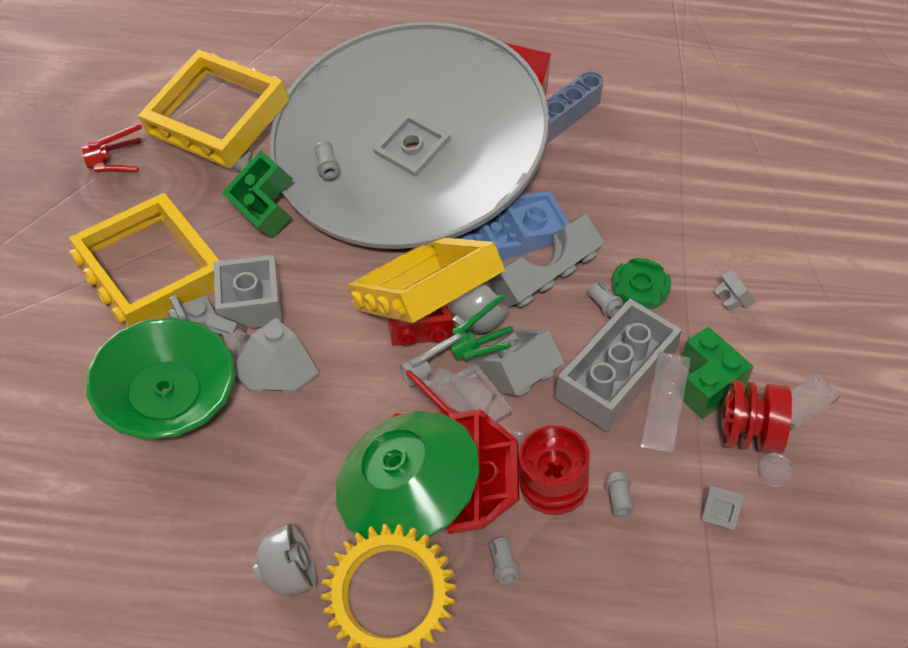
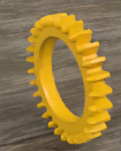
M383 524L382 532L379 536L373 527H369V539L366 540L357 532L355 534L356 546L345 541L343 544L347 554L343 555L337 552L333 554L340 563L339 566L327 565L326 567L334 575V578L322 579V584L332 589L330 592L321 594L322 600L332 602L330 606L323 609V614L326 616L335 615L328 623L330 629L342 627L336 638L342 642L350 637L347 648H357L360 645L361 648H423V640L434 646L436 641L432 635L433 630L442 634L446 632L439 623L440 620L452 621L453 616L445 610V607L457 605V601L448 597L447 594L458 591L456 584L446 583L447 580L455 576L453 569L442 570L450 562L448 557L436 558L441 551V547L435 544L428 548L431 539L426 534L417 541L418 531L415 528H412L405 536L404 527L400 524L397 525L394 534H391L390 527L387 524ZM385 551L403 552L417 559L429 574L433 591L431 606L423 621L410 632L395 637L378 636L365 630L354 618L348 601L349 584L356 569L369 557Z

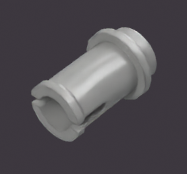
M326 141L318 143L314 149L318 160L317 171L324 178H333L338 174L340 165L335 160L331 143Z
M602 281L595 282L588 290L589 297L602 308V313L607 317L610 316L612 318L623 306L622 298L615 296Z
M624 472L609 474L605 482V489L610 492L615 517H626L634 513L629 491L631 480Z
M505 537L496 538L493 540L494 543L490 542L488 545L495 565L493 571L494 578L499 580L500 584L514 583L519 579L521 569L519 564L514 561L510 540Z

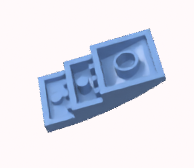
M550 191L520 194L497 216L478 228L454 239L494 242L501 260H505L553 244L552 234L568 224L569 221Z

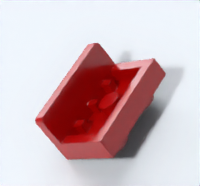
M447 304L414 323L387 318L391 345H410L427 341L438 342L453 336V318L449 315Z

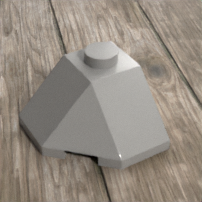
M274 318L251 335L234 364L235 379L250 393H264V390H283V394H296L320 376L318 369L297 335L277 318Z

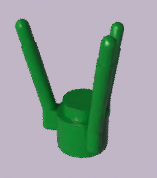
M499 294L461 326L452 329L454 335H461V339L450 345L458 361L463 358L467 361L475 356L511 347L509 342L482 348L479 345L512 332V326L477 339L472 331L466 333L468 328L497 306L505 298V294Z

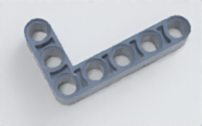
M593 71L585 72L546 100L549 116L547 144L599 105L604 81L602 75Z

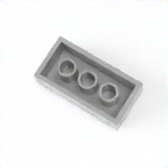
M630 298L558 376L555 399L607 432L677 352L682 329Z

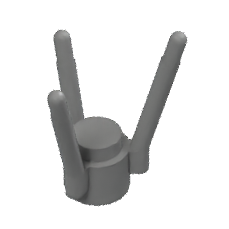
M456 334L424 354L400 364L401 373L409 387L416 384L406 375L407 370H411L428 387L478 380L481 378V375L475 373L428 380L427 376L432 375L428 360L461 339L460 334Z

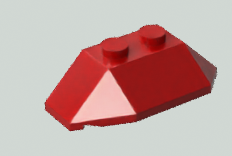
M477 409L449 414L451 419L465 426L478 447L480 473L470 502L451 525L447 526L449 534L481 530L520 500L518 440L500 424L491 419L484 411Z

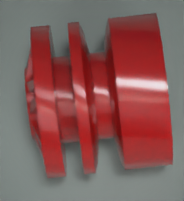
M732 380L722 409L721 426L723 429L724 446L734 448L739 438L741 449L746 450L749 448L753 436H756L759 451L782 454L786 448L791 427L792 392L790 387L766 384L760 398L758 397L755 382H748L744 392L742 380Z
M555 425L541 427L527 435L520 446V491L524 501L536 511L546 515L569 513L583 504L588 494L590 450L585 439L575 430Z

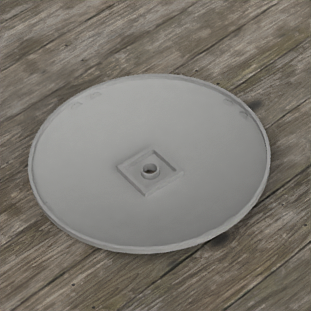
M411 22L391 25L360 34L341 43L318 58L296 79L287 92L289 97L288 103L274 118L270 136V157L293 178L282 190L284 197L304 220L318 230L345 242L365 247L405 249L422 245L427 246L431 245L433 241L442 238H455L478 228L497 216L522 193L532 180L545 153L549 133L547 101L538 77L529 64L516 51L493 36L465 26L440 22ZM326 141L331 143L335 160L340 165L338 174L333 178H324L317 171L318 160L314 149L320 142ZM409 143H419L414 148L406 147V145Z

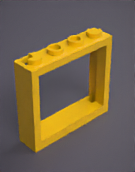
M198 49L140 112L138 117L148 135L231 169L288 103L289 97L284 83L279 78L265 75L256 69L244 67L235 61H228L214 53H207ZM207 74L262 94L222 140L168 118Z
M165 193L159 194L69 237L72 247L69 254L73 258L75 266H82L84 269L82 272L90 286L95 285L98 288L97 294L104 305L109 304L112 307L111 312L117 323L123 322L126 328L144 320L160 319L168 315L167 310L172 309L169 297L176 295L179 304H183L215 291L213 262L220 260ZM161 220L199 267V270L129 304L92 253Z
M442 238L431 242V245L416 247L347 285L353 298L351 303L360 312L414 323L504 272L505 268L494 242Z

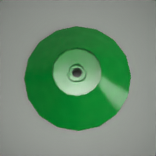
M174 317L144 320L118 331L97 350L86 372V397L98 419L120 434L147 440L177 437L206 424L226 404L235 382L233 355L218 334L198 322Z
M415 411L391 417L364 434L346 455L336 480V507L347 529L354 534L359 532L366 540L369 539V527H373L379 536L381 535L383 524H387L390 527L391 534H394L397 525L400 524L404 527L405 536L412 528H415L418 531L417 541L425 534L432 537L451 525L470 502L480 474L478 447L465 426L440 413Z

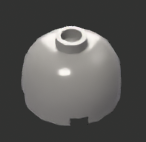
M483 283L449 302L448 309L454 316L453 324L456 327L461 326L498 295ZM497 304L468 330L474 333H486L493 330L508 316V308L505 305L501 309Z
M289 523L268 533L259 543L256 554L257 563L253 565L254 573L259 583H265L270 590L281 596L292 597L316 588L318 583L315 562L313 561L309 564L305 553L310 551V548L296 525H290Z

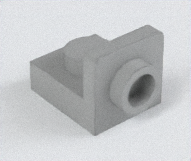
M176 295L169 297L172 309L167 310L169 317L198 322L209 328L205 324L209 313L215 314L207 296L183 304H179Z

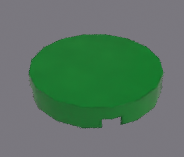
M634 258L630 259L628 263H621L617 266L612 276L611 289L615 296L622 298L623 305L631 298L650 310L659 307L667 300L671 290V278L669 274L667 276L663 271L664 268L659 263L649 259Z

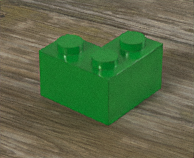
M260 149L222 191V194L257 228L271 238H274L292 218L274 199L293 178Z
M708 326L686 341L681 364L691 374L685 379L680 400L703 420L723 405L732 380H742L744 389L746 388L754 366Z

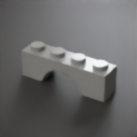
M587 213L572 220L552 234L554 244L553 255L546 266L534 265L520 257L505 265L504 272L488 280L497 295L505 294V298L502 300L504 306L506 305L508 308L517 304L520 308L534 299L532 293L538 289L542 293L555 285V277L561 275L563 278L577 269L575 263L580 260L585 263L598 255L596 249L605 242Z

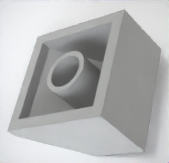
M275 255L213 262L215 310L217 314L250 328L263 327L274 318L282 322L280 283Z
M516 329L493 344L509 342L511 344L510 348L475 356L470 359L472 365L500 393L521 396L529 392L532 384L538 380H545L555 374L554 370L564 364L549 330Z

